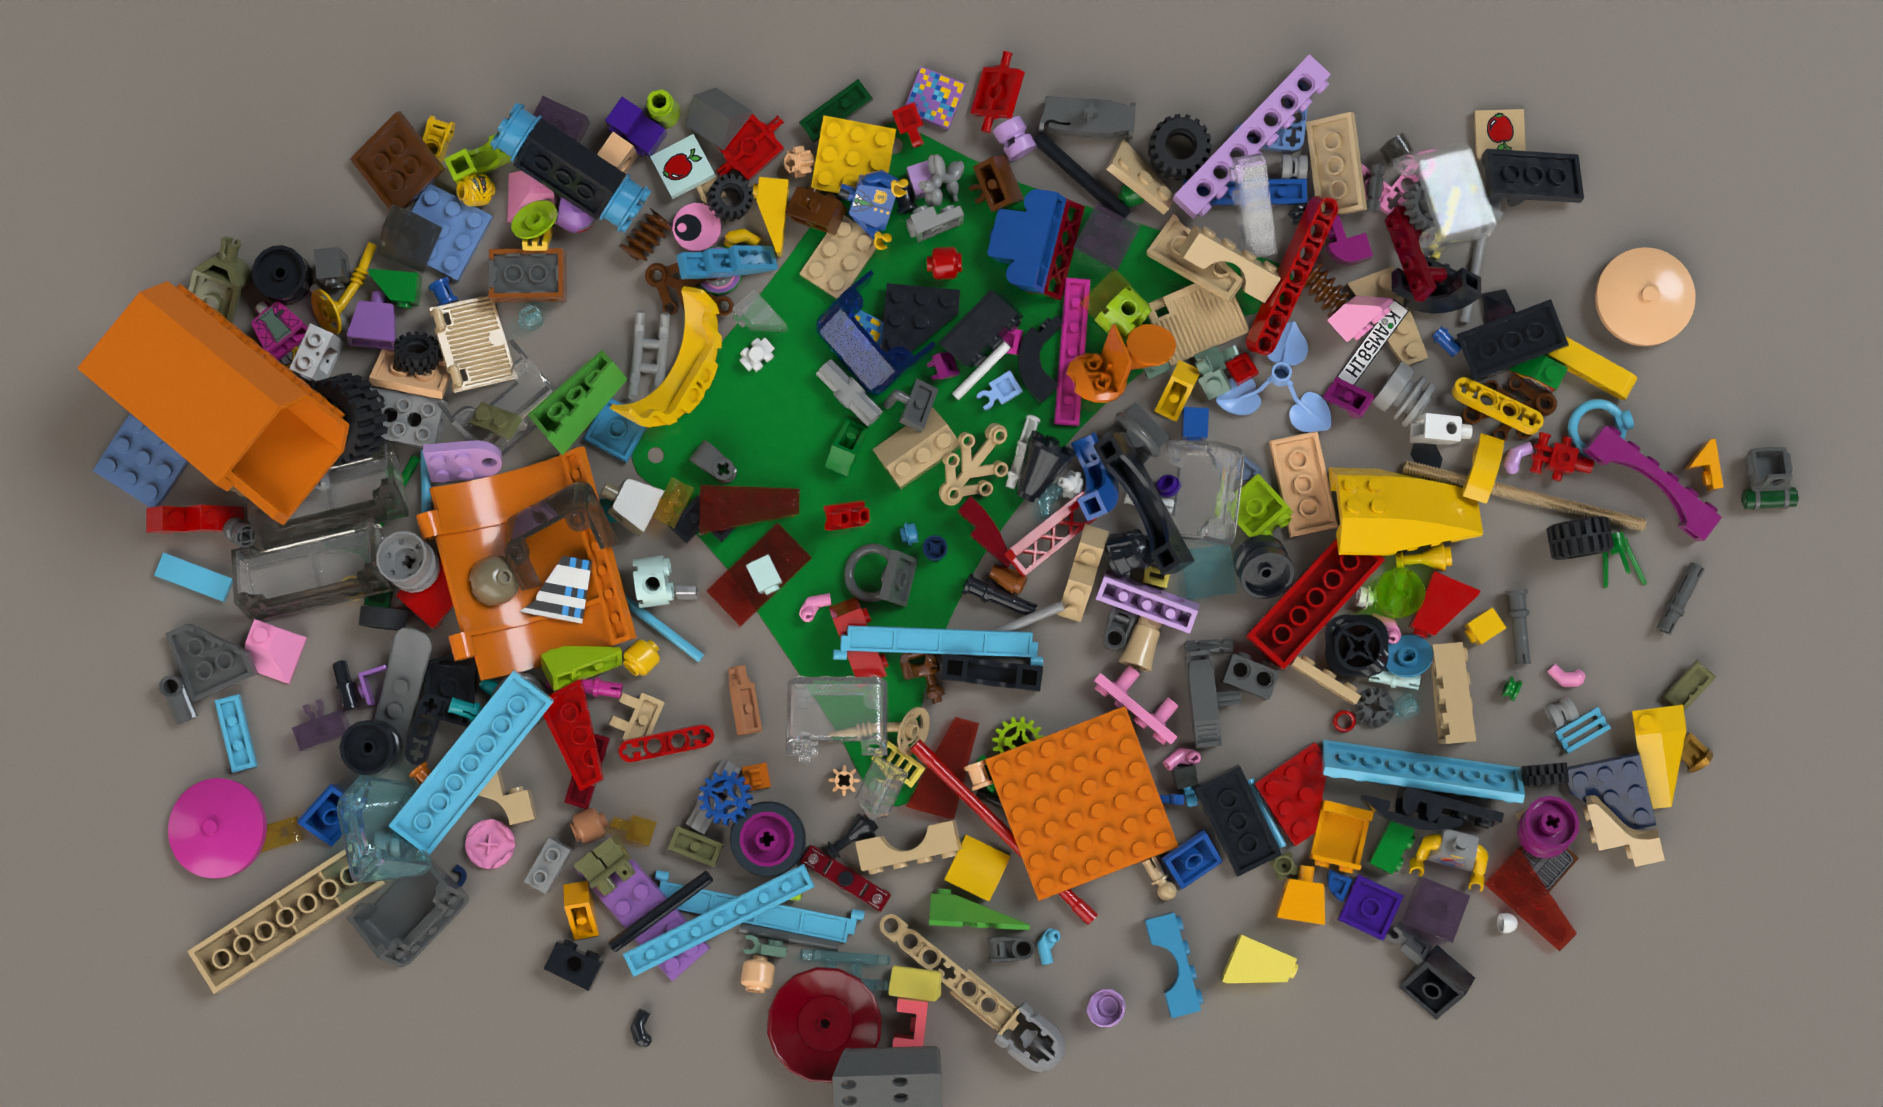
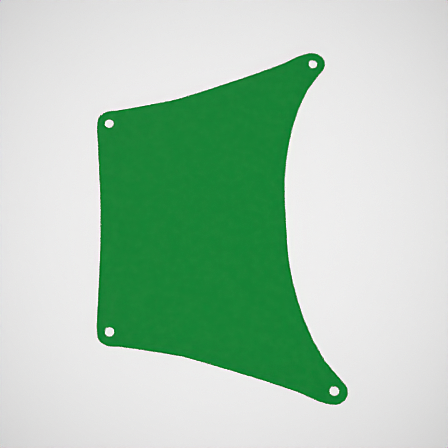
M889 123L883 127L896 129L895 138L900 139L903 145L899 153H892L888 172L898 180L906 179L908 184H910L906 173L907 167L928 161L930 155H940L945 163V169L954 161H962L964 163L963 174L957 180L959 186L957 193L958 201H953L952 195L946 189V183L942 182L939 188L943 194L942 203L937 207L933 206L937 215L941 214L940 210L947 206L953 205L954 208L960 206L964 214L963 224L918 243L916 236L911 238L906 226V219L910 218V215L914 213L898 215L897 210L899 208L895 198L886 229L881 233L890 234L892 240L890 242L883 240L887 248L883 250L876 249L841 302L800 275L801 270L827 234L810 227L775 276L722 341L721 348L717 350L715 362L718 364L714 379L710 387L705 391L700 403L690 413H685L677 419L678 422L671 425L649 427L632 455L637 473L651 486L663 490L662 497L679 515L704 491L739 524L723 543L705 527L696 535L728 569L792 662L836 731L853 728L856 724L861 726V723H864L866 725L867 722L871 724L902 722L905 715L911 709L922 707L927 685L925 676L909 680L904 679L900 666V656L902 653L878 652V654L884 653L889 667L884 668L887 676L859 686L848 657L846 660L833 659V650H840L841 639L829 607L854 597L849 592L844 580V569L850 555L863 545L876 543L884 545L890 550L900 551L918 559L907 607L898 606L885 600L864 602L858 599L861 609L866 608L871 622L867 623L868 626L946 629L962 596V590L969 574L975 572L987 551L970 537V534L976 528L959 515L958 510L971 496L983 507L1000 532L1024 501L1022 497L1016 494L1018 491L1017 484L1015 490L1005 487L1008 474L1003 477L992 474L970 478L965 484L973 485L981 480H986L993 486V491L989 496H982L981 494L963 496L959 503L947 505L942 502L939 495L941 485L946 482L945 464L943 461L900 490L872 450L906 426L899 422L905 404L897 401L892 408L886 409L883 406L885 399L896 389L909 395L912 384L917 378L937 388L938 392L932 407L947 423L957 439L963 432H968L974 436L975 443L971 447V459L987 440L985 436L986 428L992 423L1002 425L1007 430L1006 440L1001 444H996L980 466L993 464L999 460L1007 464L1008 472L1011 470L1018 446L1017 442L1020 440L1027 415L1038 417L1040 423H1038L1036 431L1045 436L1050 435L1060 441L1059 445L1063 448L1106 404L1095 403L1081 397L1079 427L1054 425L1057 389L1040 406L1028 394L1022 384L1018 370V355L1004 354L960 400L952 393L978 367H967L954 357L960 375L948 379H932V376L938 372L935 366L928 367L927 364L933 361L932 356L948 352L939 342L990 290L1005 295L1024 315L1021 319V324L1017 328L1024 331L1023 341L1031 327L1040 333L1039 327L1048 317L1052 320L1057 315L1062 320L1065 287L1060 301L1042 294L1027 293L1010 283L1006 276V271L1010 264L1000 263L988 255L990 232L994 227L998 211L991 212L987 200L981 204H976L974 200L981 196L983 190L970 191L969 189L974 184H980L973 169V166L979 164V162L922 133L920 134L924 144L913 147L908 132L900 134L896 123ZM1017 181L1024 199L1030 191L1036 189ZM911 191L915 204H918L919 207L927 205L925 197L915 200L913 191ZM841 199V203L847 209L845 216L854 221L852 216L849 215L851 201ZM1024 201L1008 208V210L1027 211ZM1088 206L1084 208L1067 278L1090 279L1085 353L1101 354L1108 333L1095 322V318L1101 311L1105 310L1106 306L1124 288L1130 285L1147 303H1150L1192 285L1194 282L1147 256L1146 251L1161 230L1127 219L1120 221L1112 214ZM1069 207L1068 211L1069 221L1073 220L1075 209ZM1066 231L1063 232L1061 238L1064 245L1068 240ZM955 247L957 253H961L962 272H959L955 279L937 280L933 277L932 271H927V256H932L934 248ZM1060 255L1057 256L1055 262L1057 268L1061 267L1062 264ZM1260 256L1256 258V260L1262 263L1264 261L1270 262L1277 270L1280 266L1279 263ZM1224 261L1241 277L1240 268L1237 265ZM1054 278L1051 279L1048 289L1052 292L1055 291L1056 287ZM887 283L960 290L958 316L941 328L927 342L920 345L906 359L883 357L875 373H872L830 350L853 306L881 321L884 320ZM1242 287L1235 294L1244 316L1258 313L1263 303L1262 301L1245 293ZM1282 293V294L1280 295V297H1279V302H1280V303H1281V302L1283 301V299H1284V294H1283V293ZM1166 306L1156 310L1158 318L1169 313ZM1148 316L1141 325L1151 324ZM1062 327L1043 346L1040 352V362L1043 370L1056 383L1058 381ZM766 338L775 348L771 352L774 358L769 362L763 359L761 361L763 367L758 372H755L754 369L748 371L739 361L742 358L740 353L745 348L750 350L753 347L751 343L755 339L763 340ZM993 349L985 355L986 359L994 352ZM830 359L849 378L852 377L865 390V394L883 411L879 418L869 426V431L848 476L826 468L825 464L831 447L847 417L862 424L864 423L850 409L845 408L833 395L834 392L816 375L819 369ZM1143 368L1131 370L1126 385L1143 373ZM1011 371L1023 393L1003 405L1000 404L999 400H996L991 409L984 410L983 406L989 403V398L984 396L977 399V394L981 391L992 390L989 383ZM1001 431L996 434V439L1000 436ZM969 436L964 439V444L968 443ZM703 440L713 445L734 464L737 475L732 482H719L689 460ZM654 447H658L664 452V458L659 463H652L648 459V452ZM961 448L954 452L960 458L958 466L955 467L956 478L962 472ZM954 456L949 458V464L953 462ZM1002 465L997 468V472L1002 470ZM728 466L726 468L721 467L719 469L721 475H728L730 473V471L728 470ZM987 484L982 487V492L987 489ZM955 490L950 492V497L954 495ZM861 500L865 502V507L869 508L870 521L865 523V526L831 531L825 530L826 514L824 505ZM905 522L907 524L915 523L919 542L912 543V546H909L908 542L903 543L900 528H904ZM933 535L941 536L947 543L946 556L937 562L928 560L923 553L924 541ZM876 553L863 556L857 562L854 569V579L857 586L865 592L880 590L882 588V573L888 561L882 555ZM769 554L782 580V584L778 585L779 590L766 595L765 592L761 594L758 592L746 565ZM830 593L832 605L819 607L814 619L810 622H805L801 619L799 611L806 598ZM925 656L910 659L909 662L911 664L924 663ZM918 716V717L916 718L918 724H919L920 716ZM898 732L873 733L872 736L867 734L865 738L862 736L860 739L853 737L842 740L862 780L873 796L881 803L888 806H902L909 803L915 796L917 782L912 788L903 782L899 790H890L887 787L886 781L893 774L872 760V757L885 739L898 747ZM888 748L880 760L885 762L892 749ZM896 753L894 758L889 763V766L891 768L900 758V755L898 753ZM915 754L910 755V757L917 761V756ZM904 759L897 772L901 773L909 761ZM912 765L904 777L909 779L917 767Z

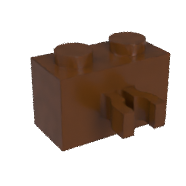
M1006 155L992 156L973 166L980 184H974L969 189L970 191L983 190L981 196L974 200L976 204H981L987 200L991 212H995L999 209H1008L1024 201Z
M797 186L785 213L793 222L836 235L847 209L841 203V198L834 194L828 193L825 196L812 187L807 186L804 189Z

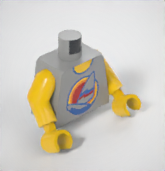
M1450 829L1441 830L1423 838L1416 852V857L1409 860V873L1411 874L1412 870L1418 869V876L1421 877L1424 874L1425 860L1473 871L1474 873L1471 874L1468 888L1471 890L1472 884H1479V892H1481L1484 888L1485 877L1483 874L1486 871L1488 852L1482 845L1478 844L1479 837Z

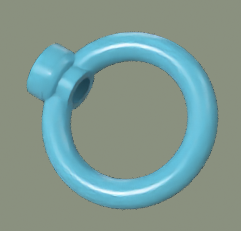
M1592 399L1579 405L1571 414L1568 422V435L1572 438L1571 443L1574 448H1578L1581 454L1589 457L1581 451L1586 444L1581 441L1578 435V423L1581 417L1592 409L1608 411L1613 416L1616 429L1621 432L1620 437L1625 440L1627 430L1634 428V421L1628 409L1621 411L1614 403L1604 399Z

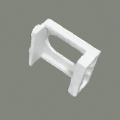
M310 323L289 369L312 382L329 378L345 342L333 333Z

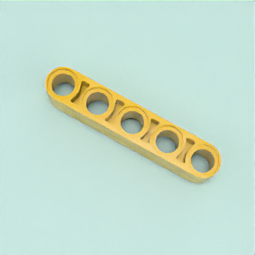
M1566 337L1569 344L1568 347L1544 355L1567 367V371L1620 400L1625 401L1638 379L1633 373Z

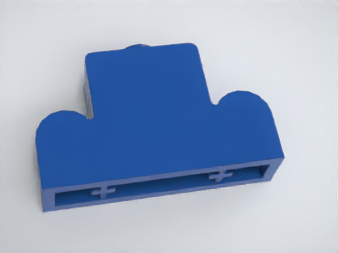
M1034 189L1024 199L1026 212L999 209L997 212L994 227L990 232L988 255L1000 263L1010 264L1006 271L1007 279L1021 290L1042 294L1044 292L1067 200L1058 192Z

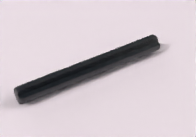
M1042 132L1035 137L1034 141L1037 148L1120 221L1128 217L1131 212L1130 209Z
M704 871L608 942L610 948L614 952H618L713 882L710 873Z

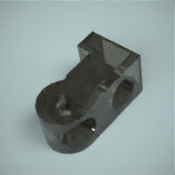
M1404 133L1392 138L1380 149L1390 169L1413 156L1411 152L1414 151Z

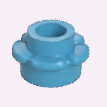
M905 522L904 528H900L903 543L908 542V545L912 546V543L919 542L915 523L907 524Z

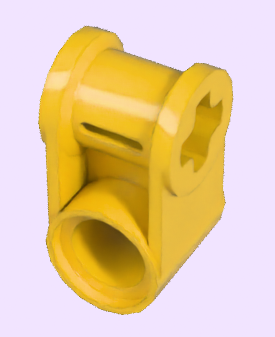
M431 115L426 123L423 141L429 148L438 149L435 156L442 163L445 159L449 143L453 138L456 124L452 121L447 123L437 120L435 116Z

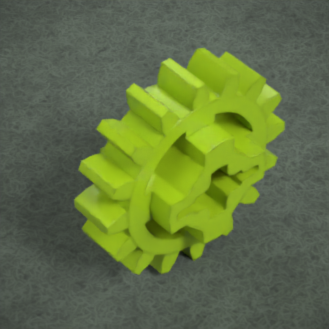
M1023 716L1020 722H1016V719L1011 717V724L1008 725L1007 722H1002L1003 730L996 728L995 731L999 734V737L992 738V741L998 743V746L994 747L993 751L1004 752L1002 745L1008 746L1010 749L1015 748L1016 746L1012 745V740H1017L1020 731L1022 732V741L1026 743L1031 742L1025 735L1026 728L1032 732L1035 740L1044 737L1043 735H1038L1041 727L1034 729L1032 727L1034 720L1027 724ZM1017 727L1016 734L1011 737H1004L1009 729Z

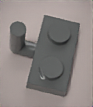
M917 378L912 384L909 395L896 389L885 399L883 406L886 409H890L897 401L904 403L905 406L899 422L921 433L925 428L938 389Z

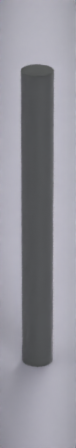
M743 923L740 926L739 933L833 951H838L839 941Z

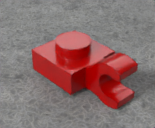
M913 102L893 110L892 114L900 134L908 132L913 147L923 145L924 142L918 127L923 126L924 123L916 103Z

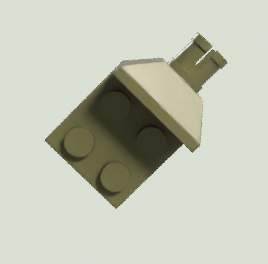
M222 237L219 252L193 269L188 290L221 313L229 322L234 323L241 290L253 280L252 271L243 259L237 257L241 242L236 239L234 244H232L234 238Z

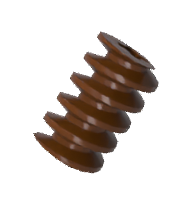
M651 208L650 210L653 215L644 214L647 223L643 221H638L637 223L641 230L635 228L631 230L635 238L626 236L625 240L628 246L624 244L619 245L624 252L637 262L639 259L648 261L644 253H654L651 244L660 246L657 237L666 238L663 229L672 231L668 221Z
M1320 262L1312 268L1303 289L1311 287L1308 295L1317 294L1314 300L1315 303L1324 301L1321 310L1324 311L1330 308L1331 310L1328 313L1330 318L1348 302L1346 299L1349 292L1339 293L1342 285L1333 286L1336 280L1335 277L1326 279L1329 270L1320 272L1323 265Z

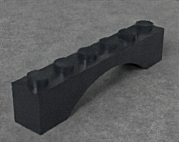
M1112 432L1095 443L1093 446L1104 467L1121 484L1135 505L1147 532L1150 554L1162 575L1176 574L1193 563L1195 560L1127 433Z

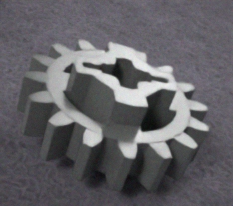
M1427 179L1425 181L1419 180L1407 186L1408 192L1403 194L1407 201L1403 202V205L1407 207V211L1404 213L1410 216V224L1415 223V230L1421 229L1423 234L1428 232L1430 234L1444 227L1443 221L1448 220L1445 212L1449 211V208L1444 206L1447 199L1441 197L1442 190H1436V183L1430 184V181Z

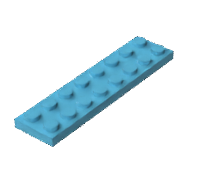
M513 670L388 826L429 856L554 700L516 670Z
M1323 740L1322 743L1323 775L1332 778L1341 777L1354 779L1359 782L1369 781L1382 785L1407 786L1410 788L1426 789L1431 792L1453 793L1458 796L1468 795L1481 799L1503 800L1507 803H1523L1525 791L1520 767Z

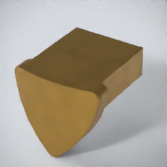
M1688 732L1685 735L1681 760L1689 767L1687 770L1693 773L1701 770L1711 762L1713 752L1706 748L1691 732Z

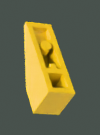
M759 177L758 184H754L753 195L757 199L759 210L776 254L782 257L787 216L785 212L788 206L790 186L789 180Z

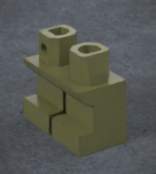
M616 834L610 836L573 865L589 881L590 887H597L604 896L617 888V885L610 877L613 873L616 872L623 882L636 874L632 864L629 862L633 858Z

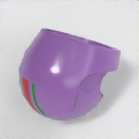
M560 197L556 220L558 226L572 233H582L593 226L596 219Z

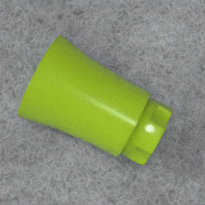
M662 89L652 91L649 94L646 102L647 117L664 129L674 126L681 115L678 102L667 91ZM660 104H664V105H665V106L662 107V108H658V106H659Z

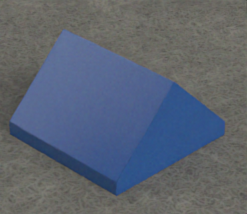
M330 784L296 822L332 847L365 809L341 786Z
M1199 830L1180 843L1177 848L1170 850L1160 857L1181 889H1184L1223 862L1204 830Z

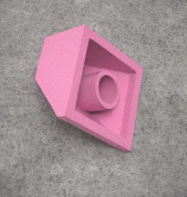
M523 171L509 173L508 223H512L514 216L520 209L535 201L547 200L552 202L557 208L558 194Z
M254 619L245 642V649L250 651L258 673L290 684L307 637Z

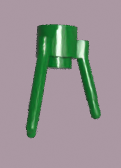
M1624 532L1613 533L1614 548L1610 550L1611 555L1619 554L1626 573L1630 574L1631 570L1625 555L1626 552L1641 583L1646 585L1647 581L1629 546L1628 539L1624 536ZM1608 552L1603 553L1604 588L1608 587Z

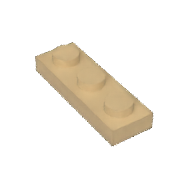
M1304 655L1301 658L1296 656L1289 666L1352 705L1357 704L1361 695L1356 693L1358 689L1346 681L1344 684L1335 680L1336 675L1325 668L1320 671L1314 667L1315 662Z

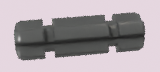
M1374 163L1371 166L1370 175L1372 177L1369 178L1367 194L1369 199L1366 202L1367 211L1378 212L1380 210L1381 201L1379 199L1382 195L1384 179L1382 176L1385 171L1383 164Z
M1219 639L1199 640L1198 642L1190 640L1184 644L1185 653L1201 650H1211V654H1217L1220 651L1232 653L1234 649L1232 639H1222V641H1219Z

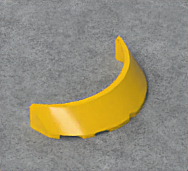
M683 286L681 290L685 309L684 335L678 357L665 380L645 398L625 405L612 404L610 409L640 426L656 427L678 422L677 419L685 413H690L700 403L705 391L710 387L718 367V364L715 362L717 350L722 345V336L718 333L716 314H719L717 304L702 289Z

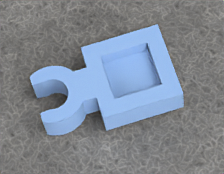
M1008 371L989 383L992 390L981 391L976 397L977 399L984 396L988 397L989 403L983 406V409L989 410L993 407L994 401L999 400L1000 404L1003 405L1023 393L1011 371Z

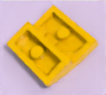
M965 835L961 843L962 849L958 850L957 856H955L944 880L990 902L1011 856L973 837Z

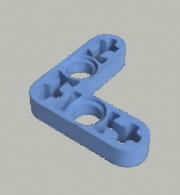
M1304 82L1297 83L1300 90H1309ZM1285 99L1284 108H1292L1293 105L1289 106V103L1292 104V102L1288 99ZM1308 108L1304 112L1299 109L1298 112L1301 114L1302 120L1299 123H1292L1288 127L1291 128L1289 130L1282 127L1276 133L1279 135V138L1270 147L1265 145L1261 150L1285 153L1299 151L1304 142ZM1243 123L1237 125V126L1234 128L1233 133H1234ZM1300 128L1301 131L1296 130L1294 137L1299 143H1295L1294 147H1291L1290 142L1286 141V139L1290 138L1292 129ZM1247 137L1250 143L1257 144L1253 143L1254 137Z

